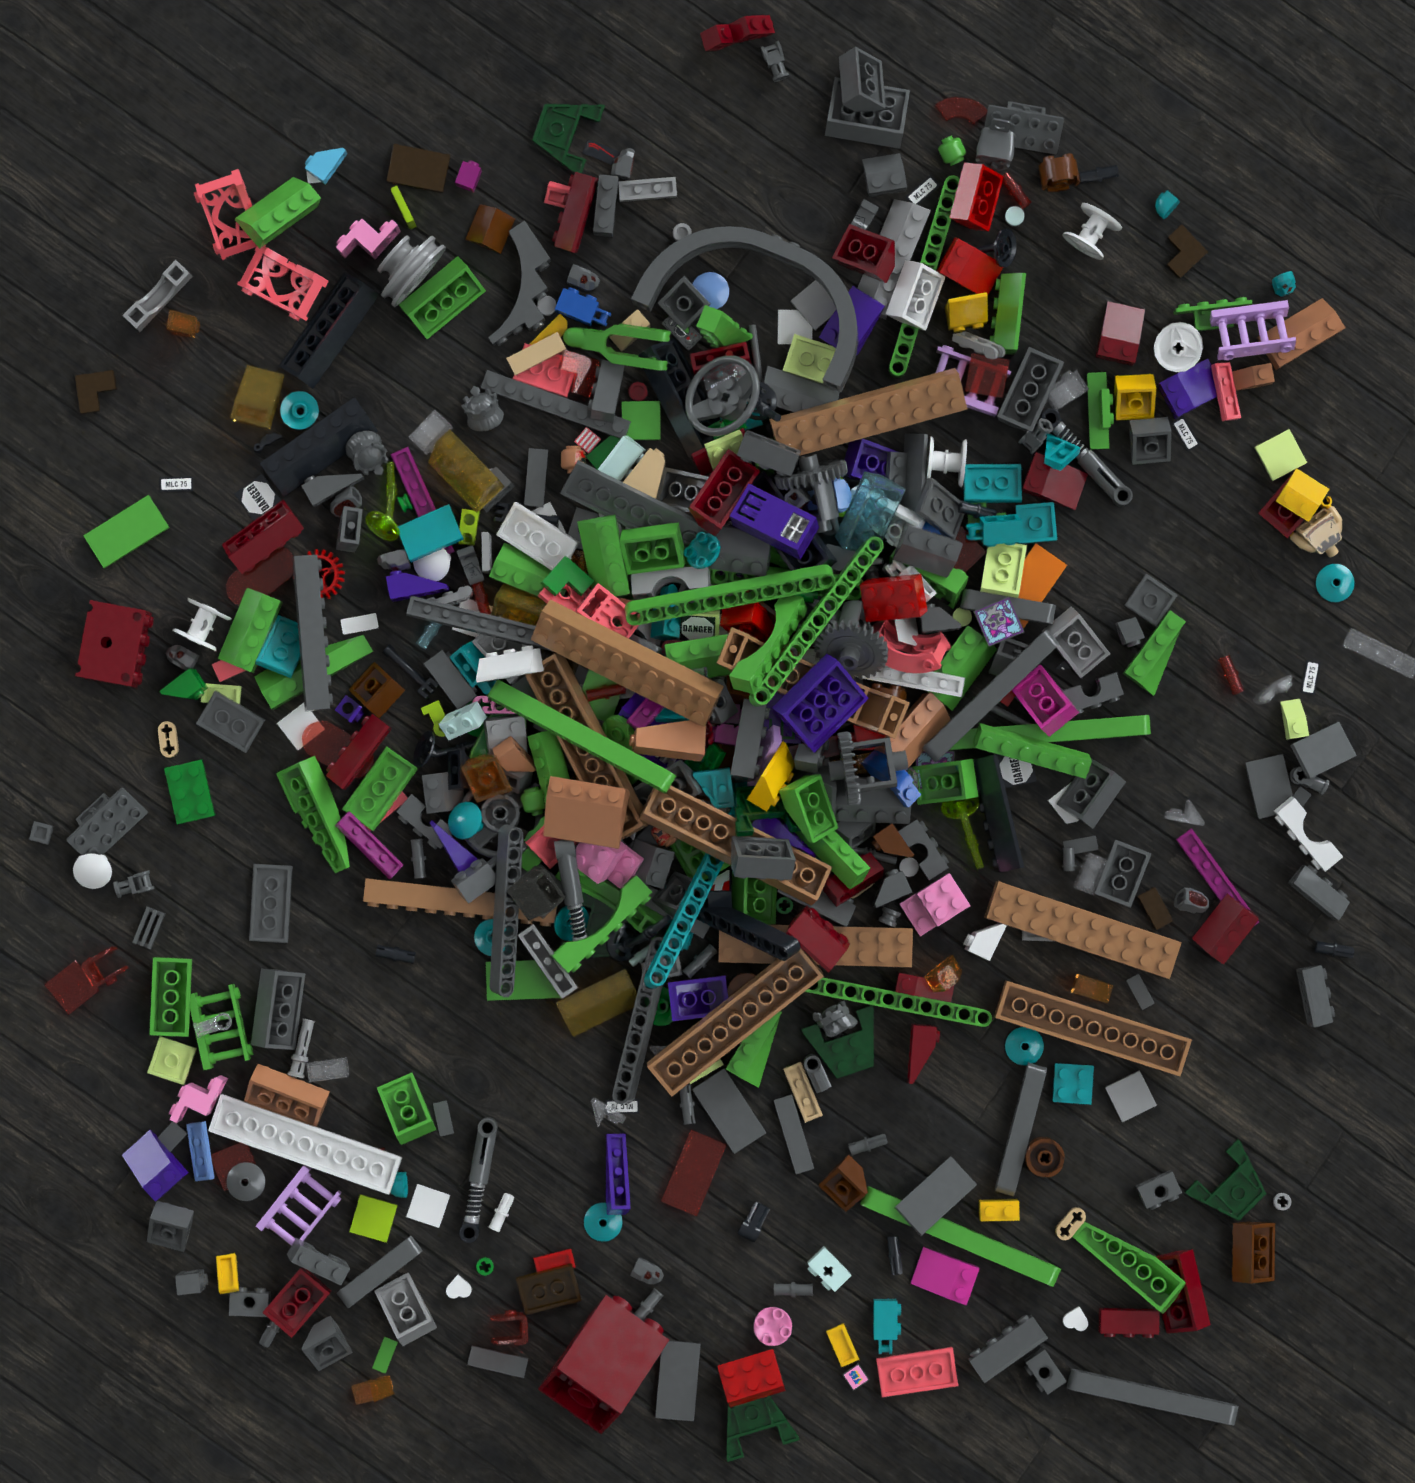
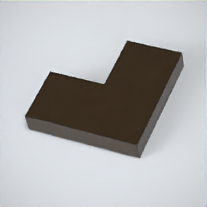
M1180 225L1167 238L1180 251L1167 264L1179 279L1208 253L1183 225Z
M113 370L75 376L80 414L100 412L98 392L117 390Z

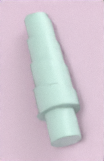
M649 945L634 954V957L629 960L633 967L638 963L641 964L646 959Z

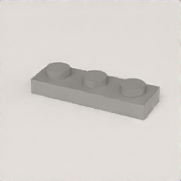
M676 177L618 182L620 202L677 197Z

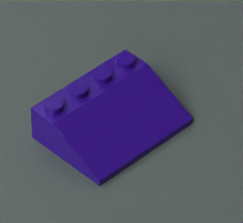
M826 654L772 709L803 743L815 753L869 698L840 662Z

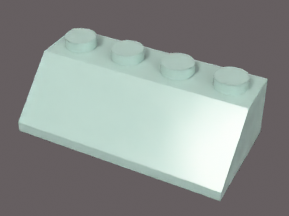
M623 436L598 470L622 482L631 473L632 467L636 463L638 464L645 455L643 453L646 449L629 436Z

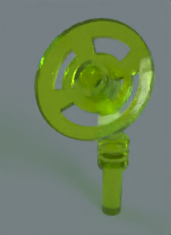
M387 462V484L385 487H387L386 491L388 493H386V496H388L386 514L371 511L366 515L365 520L367 526L375 535L387 541H394L400 535L397 524L392 520L395 497L397 495L395 492L397 488L395 487H397V484H395L394 462ZM393 530L395 532L394 534H387V531Z
M978 797L964 799V801H958L955 804L953 803L954 801L943 802L941 806L943 815L950 819H961L966 835V844L969 845L968 849L971 850L976 869L983 868L984 865L977 847L979 844L976 843L978 840L975 839L976 835L973 834L968 816L973 814L979 807Z

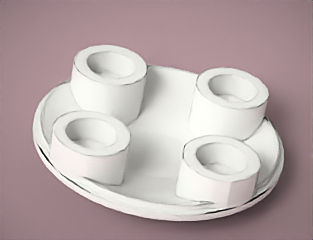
M443 548L414 561V569L419 577L439 581L449 571L451 556Z
M85 854L77 858L73 867V874L77 882L82 886L96 889L105 886L109 882L112 868L105 855Z

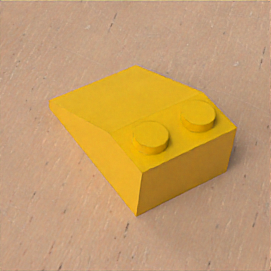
M987 292L948 299L945 306L948 329L954 330V332L965 331L966 327L971 326L973 329L983 328L984 324L988 322Z

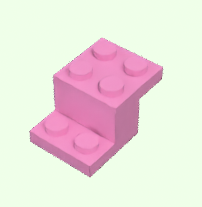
M363 219L359 222L356 220L349 228L351 231L346 236L342 235L338 239L336 248L346 258L359 245L376 259L401 231L393 220L389 223L385 222L379 229L380 233H377Z
M580 842L575 849L577 866L581 872L597 884L608 879L618 888H621L635 875L644 858L623 842H620L619 849Z
M950 873L899 904L919 936L924 935L936 926H940L970 907L969 902Z
M220 1075L211 1079L207 1089L194 1083L182 1086L178 1093L179 1101L173 1104L169 1114L171 1117L169 1120L175 1123L182 1121L188 1107L205 1116L209 1115L228 1078Z

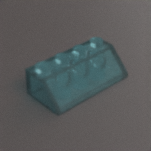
M864 471L835 536L842 549L857 551L862 543L871 537H879L883 541L906 491L905 488L882 475ZM870 542V543H869L870 549H871L872 551H875V550H876L875 544L872 543V542Z

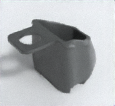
M993 118L990 127H984L981 130L976 150V162L978 164H983L995 171L1009 168L1014 156L1015 134L1009 131L1010 121ZM996 123H1003V124H1005L1006 126H1005V127H997L995 124H996Z

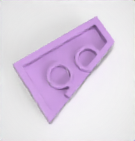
M773 725L766 732L765 739H761L760 746H764L762 758L758 757L757 765H760L759 776H755L754 781L747 782V786H755L780 746L782 736L780 735L779 726Z

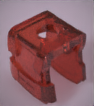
M117 947L106 948L82 963V969L93 987L96 988L104 984L109 986L118 981L117 976L129 969V966H125L103 978L95 963L118 950Z
M507 1310L505 1314L490 1316L491 1321L519 1320L520 1336L491 1338V1343L497 1344V1346L514 1343L517 1346L528 1342V1324L524 1313H516V1310Z

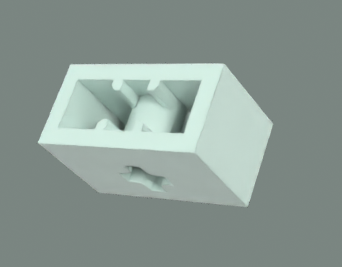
M478 701L446 714L439 723V726L447 739L451 740L479 728L487 716Z
M824 1246L807 1262L809 1265L807 1269L815 1277L819 1275L823 1279L821 1283L828 1291L832 1289L835 1292L851 1277V1273ZM825 1266L828 1267V1268H829L830 1266L832 1267V1268H831V1271H832L831 1274H829V1273L824 1274V1272H825L824 1267H825Z

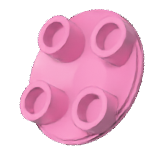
M768 1307L757 1314L753 1325L754 1333L763 1344L777 1346L784 1343L791 1335L792 1322L784 1310L777 1307Z

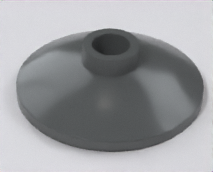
M243 1162L235 1165L229 1171L227 1188L236 1199L250 1201L257 1198L263 1192L265 1176L257 1165ZM243 1179L248 1180L249 1183L247 1186H244L242 1184Z

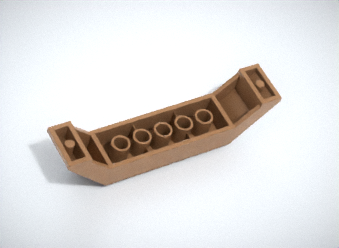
M731 627L716 664L732 672L739 661L755 653L765 643ZM801 659L777 690V693L785 695L815 664ZM783 662L779 663L780 670L784 672L786 670V665ZM769 677L768 684L774 687L775 681ZM857 683L869 699L846 722L895 739L910 703Z

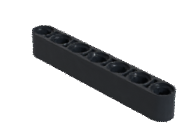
M705 900L696 918L782 961H787L801 949L799 941L793 936L732 907L709 908L708 900ZM686 906L687 913L691 915V909Z

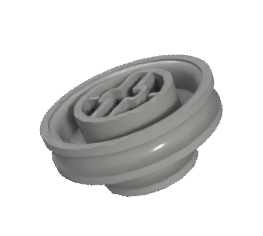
M408 235L405 236L378 267L377 271L379 273L387 271L390 275L389 283L384 288L381 296L383 298L391 297L393 300L392 306H398L422 282L444 253L446 247L444 245L436 246L434 243L436 238L434 236H430L420 246L417 245L416 247L410 246V237Z

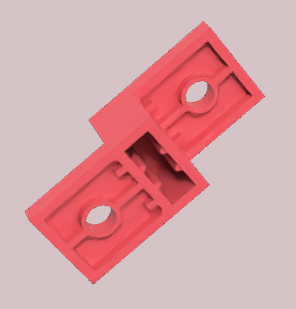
M599 583L592 590L588 588L582 596L575 592L568 584L562 588L568 591V597H563L560 592L554 596L545 587L538 594V597L545 603H548L551 599L627 638H630L639 626L630 625L627 622L625 604ZM613 618H617L620 620V627H617L613 624Z

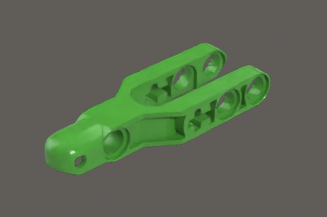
M628 324L613 325L605 331L571 327L564 332L563 340L571 347L598 351L613 364L653 370H667L668 361L656 360L655 357L642 358L635 354L616 352L611 347L606 346V340L609 336L621 335L668 342L671 331Z

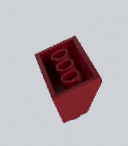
M575 172L574 175L571 174L568 186H571L570 192L565 194L563 204L566 206L564 212H560L557 222L560 223L558 231L555 230L552 239L555 242V247L578 253L599 178Z
M730 449L726 451L688 508L698 525L713 536H716L722 529L747 485L752 484L760 472L759 469L750 463L741 460V457L737 456Z
M283 499L224 542L222 546L230 560L243 574L244 572L251 571L259 561L267 559L274 550L282 548L289 539L297 537L304 527Z
M374 714L371 716L367 715L361 723L363 726L359 732L355 731L349 739L352 742L348 747L344 746L338 753L339 759L336 763L332 761L326 769L328 772L326 776L344 790L352 783L392 729Z
M1193 1249L1155 1256L1186 1282L1176 1300L1162 1314L1166 1332L1198 1331L1210 1326Z

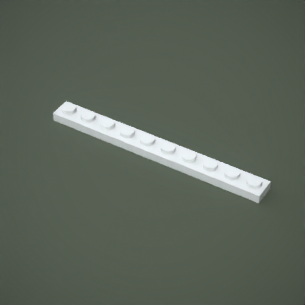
M791 647L790 650L793 651L794 656H797L796 648ZM809 648L801 659L817 664L820 658H816L817 652ZM886 665L882 668L881 672L876 673V676L870 674V678H866L863 675V679L962 697L965 677L933 671L927 673H906Z

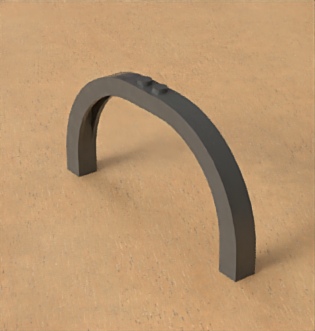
M729 226L705 229L683 237L666 248L650 264L639 281L631 298L632 303L639 308L651 312L663 286L670 276L687 261L708 251L722 248L748 249L807 273L827 291L838 313V343L822 380L825 386L842 392L853 368L858 348V325L852 299L845 285L833 269L814 254L800 248L797 243H788L783 241L778 235L773 234L771 236L744 227Z

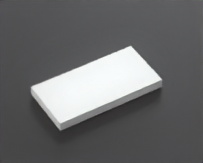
M514 502L496 534L550 570H553L565 555L571 559L580 543L517 502Z

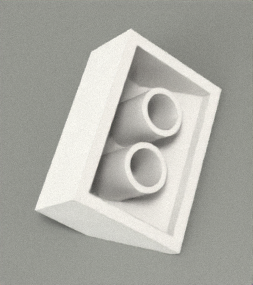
M905 260L886 315L899 322L926 331L945 276L923 263Z
M533 645L521 647L522 651L515 652V649L504 650L503 655H497V652L485 654L486 658L479 659L476 681H493L544 671L540 648L533 649Z
M997 923L974 931L971 935L968 934L963 943L966 946L965 950L990 961L1006 925Z

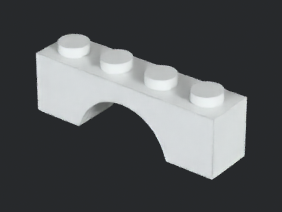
M1291 796L1274 810L1277 815L1274 818L1281 826L1285 824L1289 829L1287 834L1294 841L1296 839L1301 844L1299 848L1305 855L1309 854L1313 858L1311 863L1317 870L1321 868L1326 872L1343 858L1330 841L1313 842L1306 837L1303 830V821L1307 812L1294 797Z

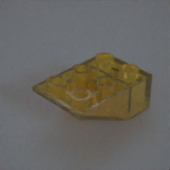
M247 365L235 398L231 419L235 422L271 430L284 374Z

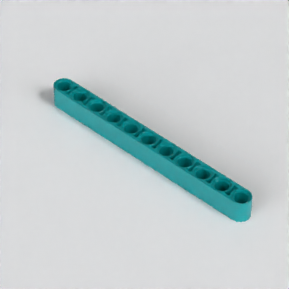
M728 807L725 813L735 817V807ZM705 853L645 974L644 983L648 988L655 989L665 983L724 863L723 861L715 858L716 865H714L710 861L711 855ZM702 873L708 876V882L702 879ZM694 890L700 893V898L694 896ZM686 906L691 909V911H692V914H691V915H688V914L686 913V911H685V907H686ZM677 923L683 926V932L677 929ZM669 940L674 942L675 949L669 947ZM661 957L666 959V966H663L660 963ZM652 974L658 977V983L653 982Z

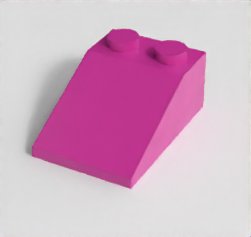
M1041 664L1012 689L1038 726L1049 737L1079 713Z
M923 1247L911 1284L967 1305L979 1272V1267Z

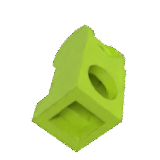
M462 509L459 529L464 540L459 541V544L475 545L481 511Z
M438 700L422 707L421 710L424 715H430L434 724L435 734L444 737L445 734L440 728L439 723L446 714Z

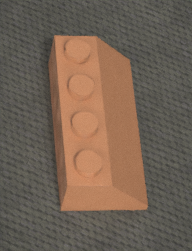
M1322 298L1284 321L1288 338L1296 337L1295 349L1286 353L1274 352L1267 353L1266 355L1274 368L1278 370L1345 329V326L1336 311ZM1277 325L1267 331L1269 340L1280 339ZM1260 336L1256 337L1261 342Z
M931 692L923 693L906 712L896 738L890 737L892 752L906 751L908 768L924 751L922 749L923 746L951 720L944 704ZM884 746L874 748L875 751L885 754Z
M257 1064L249 1081L244 1102L317 1127L330 1091L270 1069L267 1066Z

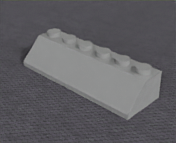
M894 199L880 232L881 236L895 241V267L887 283L863 275L858 285L859 290L885 305L880 315V318L885 320L888 316L886 311L905 260H911L931 211L911 202Z

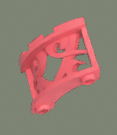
M239 169L231 171V175L202 185H199V183L195 184L197 190L194 192L197 203L201 202L215 240L213 244L216 255L220 254L222 260L257 246L252 240L241 243V238L250 237L244 230H240V225L237 222L235 229L218 219L219 211L225 200L230 206L244 208L245 211L253 206ZM229 186L225 191L222 189L223 187ZM218 189L221 193L220 197L215 193H211L214 198L212 200L206 198L205 193ZM230 195L232 199L234 196H238L239 201L234 203L228 196ZM208 205L214 206L212 215L210 213ZM216 226L223 230L220 235H218ZM233 236H236L237 245L225 249L223 239L228 238L230 244Z
M256 246V252L243 277L237 283V285L242 287L241 291L249 296L255 294L290 313L288 316L296 321H299L300 318L307 321L308 317L306 316L322 286L326 287L328 280L298 264L296 265L290 261L287 263V258L268 247L263 246L259 249ZM263 256L262 269L256 268ZM276 265L280 266V272H278V273H272V272H270V269H271L272 271H275V270H274V267H275ZM289 270L292 271L291 283L296 291L285 295H277L270 277L279 278L287 274ZM254 272L263 274V278H254V280L260 283L258 287L248 283ZM299 277L302 278V282L299 283L301 285L300 288L296 284V279ZM266 289L270 297L261 292ZM300 295L304 296L302 303L301 299L299 298ZM289 301V302H288V306H286V305L280 303V302ZM296 302L301 304L298 310L294 308Z
M893 620L878 621L872 626L874 628L873 634L879 631V638L883 636L884 641L887 642L889 651L885 665L898 671L927 673L938 670L942 666L941 660L945 652L952 647L942 631L929 635H913L912 638L917 643L916 646L898 641L896 626Z

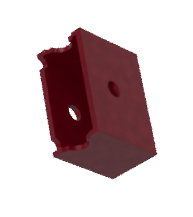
M90 600L89 603L93 606V609L87 612L78 665L81 666V670L75 676L138 688V684L141 685L143 673H140L141 667L145 666L146 663L145 647H148L150 642L148 631L149 628H152L154 617H151L152 613L146 610ZM111 639L112 645L108 648L107 642Z

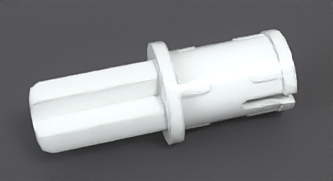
M504 1193L498 1208L494 1210L495 1215L489 1225L490 1229L500 1232L505 1218L509 1216L507 1213L514 1200L511 1194Z

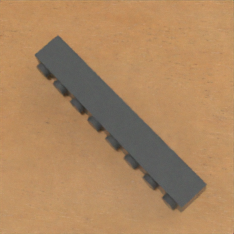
M317 555L294 556L292 561L305 712L329 710L330 705H333L332 694H329L328 686H331V675H327V667L330 666L329 655L325 654V648H328V638L324 636L323 629L326 628V617H322L325 601L324 598H321L320 590H323V579H319V571H322L321 559H318Z

